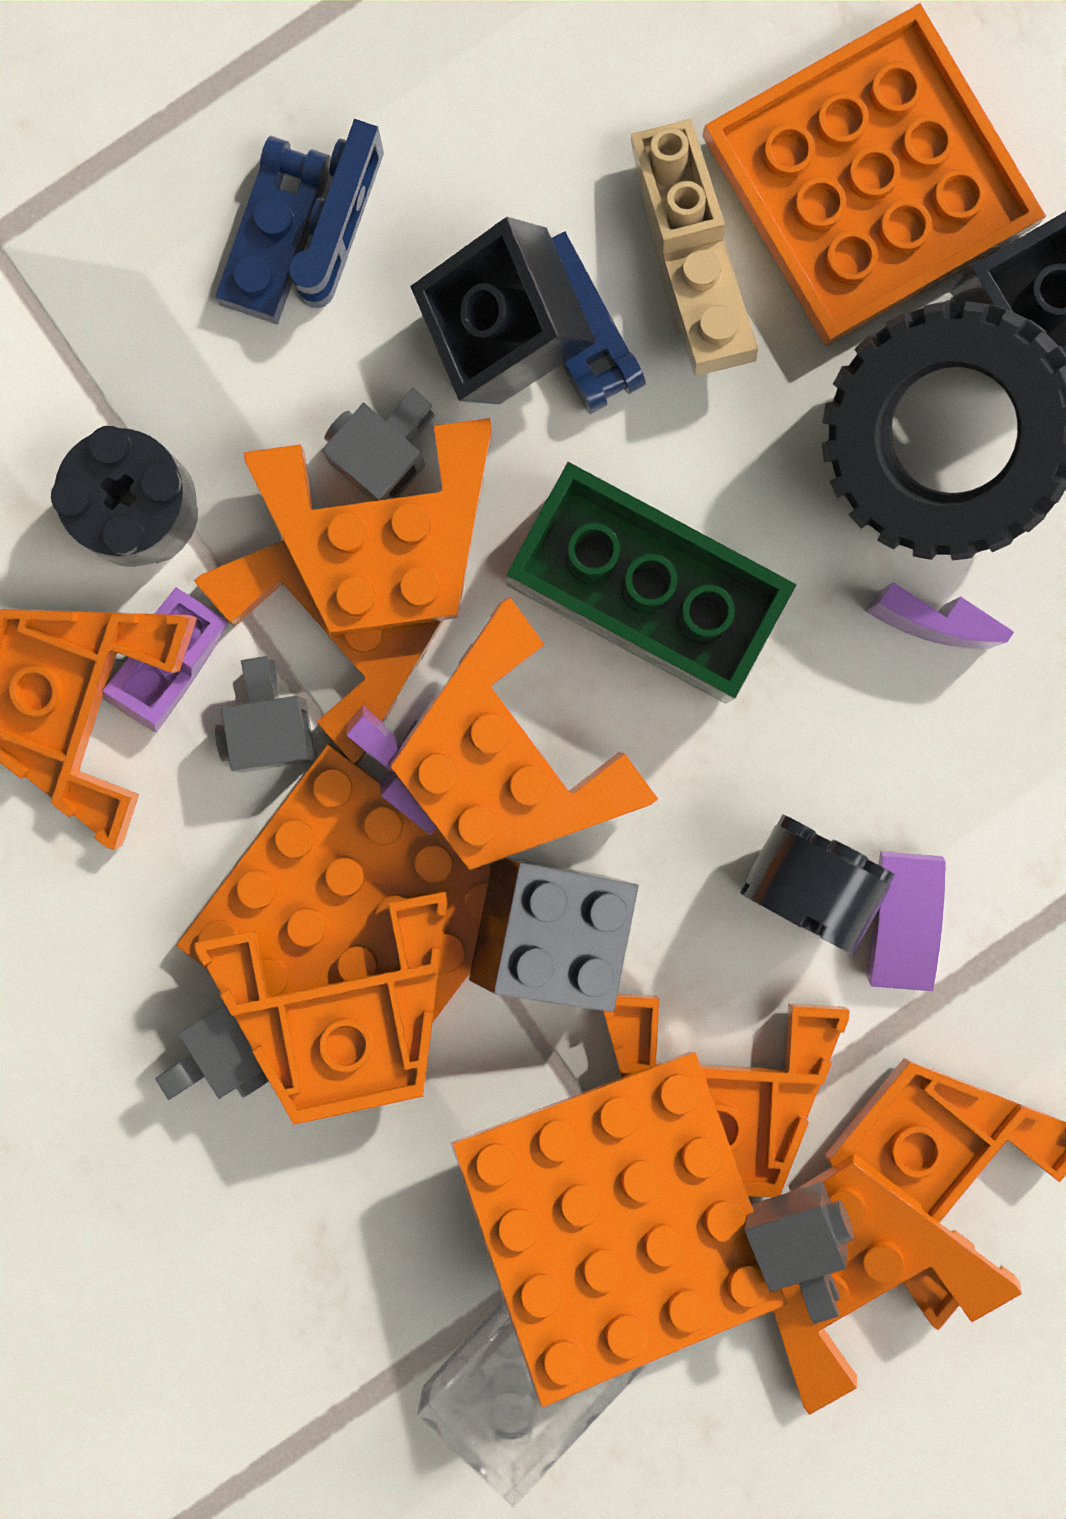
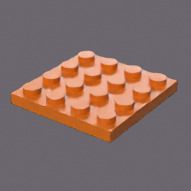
M921 3L704 126L702 137L825 347L1037 227L1046 217V214Z
M327 745L176 946L203 966L196 953L194 943L256 930L267 993L269 996H276L399 970L401 965L388 903L445 891L447 908L433 1010V1023L470 974L491 865L486 864L469 870L437 828L431 835L381 796L380 782L358 765L353 764L334 747Z
M696 1052L682 1054L450 1142L537 1400L542 1408L788 1305L782 1288L769 1291L744 1231L747 1216L754 1211Z

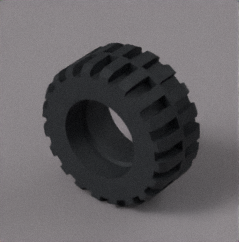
M968 301L940 302L924 305V308L910 313L904 312L887 321V326L875 335H868L854 349L857 355L849 365L841 367L833 382V385L837 387L833 402L825 404L822 420L823 424L829 425L828 441L821 443L824 462H832L836 478L829 482L837 499L844 495L854 510L848 515L861 529L867 524L880 533L877 541L893 550L901 545L913 549V557L932 560L936 555H951L952 561L970 559L976 553L988 549L991 552H995L1010 545L1015 538L1027 531L1029 533L1045 519L1052 507L1059 502L1066 490V353L1061 346H1058L1046 334L1047 331L1035 322L1014 313L1012 310L996 305ZM952 367L973 369L995 380L1009 396L1017 418L1016 443L1005 467L997 476L984 485L957 493L932 490L914 480L898 460L892 441L894 414L907 390L927 374Z

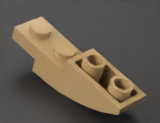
M692 119L632 133L631 145L657 262L678 335H683L694 375L699 376L755 362L758 346L724 242L725 222Z

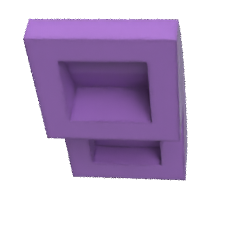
M894 582L879 590L866 609V612L905 633L947 646L968 649H990L1007 643L1014 631L961 596L944 604L938 612Z
M177 587L174 588L155 614H187L197 618L180 671L170 673L129 657L102 690L105 701L157 733L193 683L228 626L227 619Z
M362 705L347 723L346 736L389 769L380 781L381 796L431 835L436 829L435 825L389 767V763L402 744L378 717Z
M880 851L878 865L891 871L895 876L890 883L891 888L875 915L866 973L871 987L933 991L943 924L946 861L943 856Z

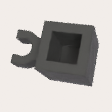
M412 387L399 402L391 416L385 421L363 402L353 414L345 411L331 424L324 437V440L328 443L323 447L322 452L331 466L372 501L398 498L425 467L421 451L410 441L435 416L434 412L430 410L432 403Z
M267 656L241 660L249 703L221 708L223 723L216 724L215 726L216 745L221 761H230L231 771L242 773L316 761L307 700L297 695L284 698L278 697L274 660H268Z
M225 1004L178 1033L191 1055L155 1078L168 1101L204 1077L218 1099L234 1089H237L241 1097L244 1098L269 1082L252 1052L253 1049Z
M822 1181L751 1204L754 1212L748 1214L744 1231L769 1291H775L799 1283L813 1324L839 1317V1310L835 1301L840 1300V1293L831 1273L846 1269L847 1242L854 1240L852 1224L842 1201L839 1200L832 1203Z

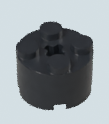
M103 426L79 441L71 448L61 462L55 484L51 490L53 508L57 511L59 519L67 532L87 549L120 566L136 567L152 563L158 564L171 559L188 543L198 522L195 486L187 469L156 439L133 429ZM127 492L137 497L134 504L130 507L121 503L122 497Z
M782 814L749 872L740 894L793 924L818 936L820 935L821 939L854 955L891 888L890 883L895 874L868 860L867 856L834 839L830 841L816 834V831Z

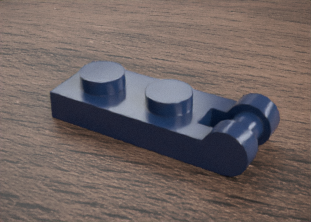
M355 118L347 140L339 138L334 146L329 165V174L333 177L327 197H318L312 208L309 220V234L313 235L309 248L297 253L289 265V273L297 288L299 297L304 304L312 308L326 306L335 295L384 155L378 126Z
M274 136L267 138L261 153L260 169L215 296L219 305L278 325L293 282L289 273V265L292 258L297 253L303 251L309 236V220L312 208L317 198L322 197L328 181L330 155L313 149L308 154L292 150L289 141ZM285 174L301 179L297 194L280 189Z
M566 231L552 237V241L596 343L562 364L584 407L588 413L592 414L608 405L607 398L622 390L630 394L645 386L646 381L638 361L628 350ZM606 355L612 368L595 376L590 371L588 364Z

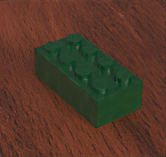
M567 462L506 574L507 586L725 704L736 699L797 585L570 462Z

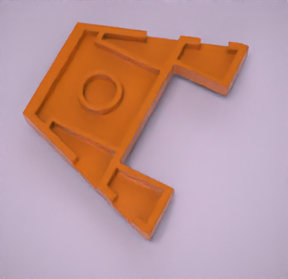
M490 418L434 426L442 483L441 492L312 510L305 452L301 444L244 452L245 463L330 634L335 636L458 618L473 540L472 535L484 481L487 454L492 437Z
M284 540L203 573L194 580L197 586L234 626L280 586L285 585L365 677L364 681L316 721L353 764H358L367 752L346 736L347 723L362 705L382 722L387 719L413 670L419 665L445 621L333 636L330 634Z
M510 597L505 598L496 606L490 615L491 618L474 643L470 644L458 662L459 665L438 696L434 697L389 763V767L469 870L650 806L658 800L626 754L621 752L615 754L576 786L568 790L492 689L494 683L545 645Z
M0 609V763L18 778L26 777L52 798L51 804L68 818L75 816L96 833L93 838L103 846L115 850L123 846L139 794L80 771L103 698L102 690L108 683L117 653L170 673L179 672L197 618L187 614Z
M445 891L388 903L401 965L399 970L276 996H269L267 993L256 930L194 943L203 966L207 967L221 992V998L230 1014L237 1020L253 1049L252 1052L293 1125L423 1097L447 908Z
M618 993L614 1012H603L622 1078L661 1063L656 1062L659 997L655 995ZM788 1003L784 1069L700 1064L748 1196L772 1198L781 1195L809 1124L807 1118L820 1085H824L832 1065L830 1059L841 1032L844 1033L848 1024L850 1010L845 1006Z
M903 1058L824 1155L833 1167L852 1154H855L922 1205V1210L940 1223L1006 1141L1013 1144L1060 1183L1066 1176V1121ZM928 1267L903 1282L924 1317L938 1331L959 1306L932 1267Z
M852 1154L797 1188L800 1189L823 1181L831 1202L842 1201L852 1224L854 1240L847 1242L846 1269L831 1273L840 1293V1300L835 1301L839 1310V1317L813 1324L799 1283L782 1288L788 1305L773 1310L803 1407L809 1415L857 1388V1374L824 1328L928 1267L934 1269L971 1323L1022 1294L1020 1282L1013 1273L1002 1265L997 1267L977 1252L972 1242L956 1230H948L924 1212L919 1202L855 1154Z

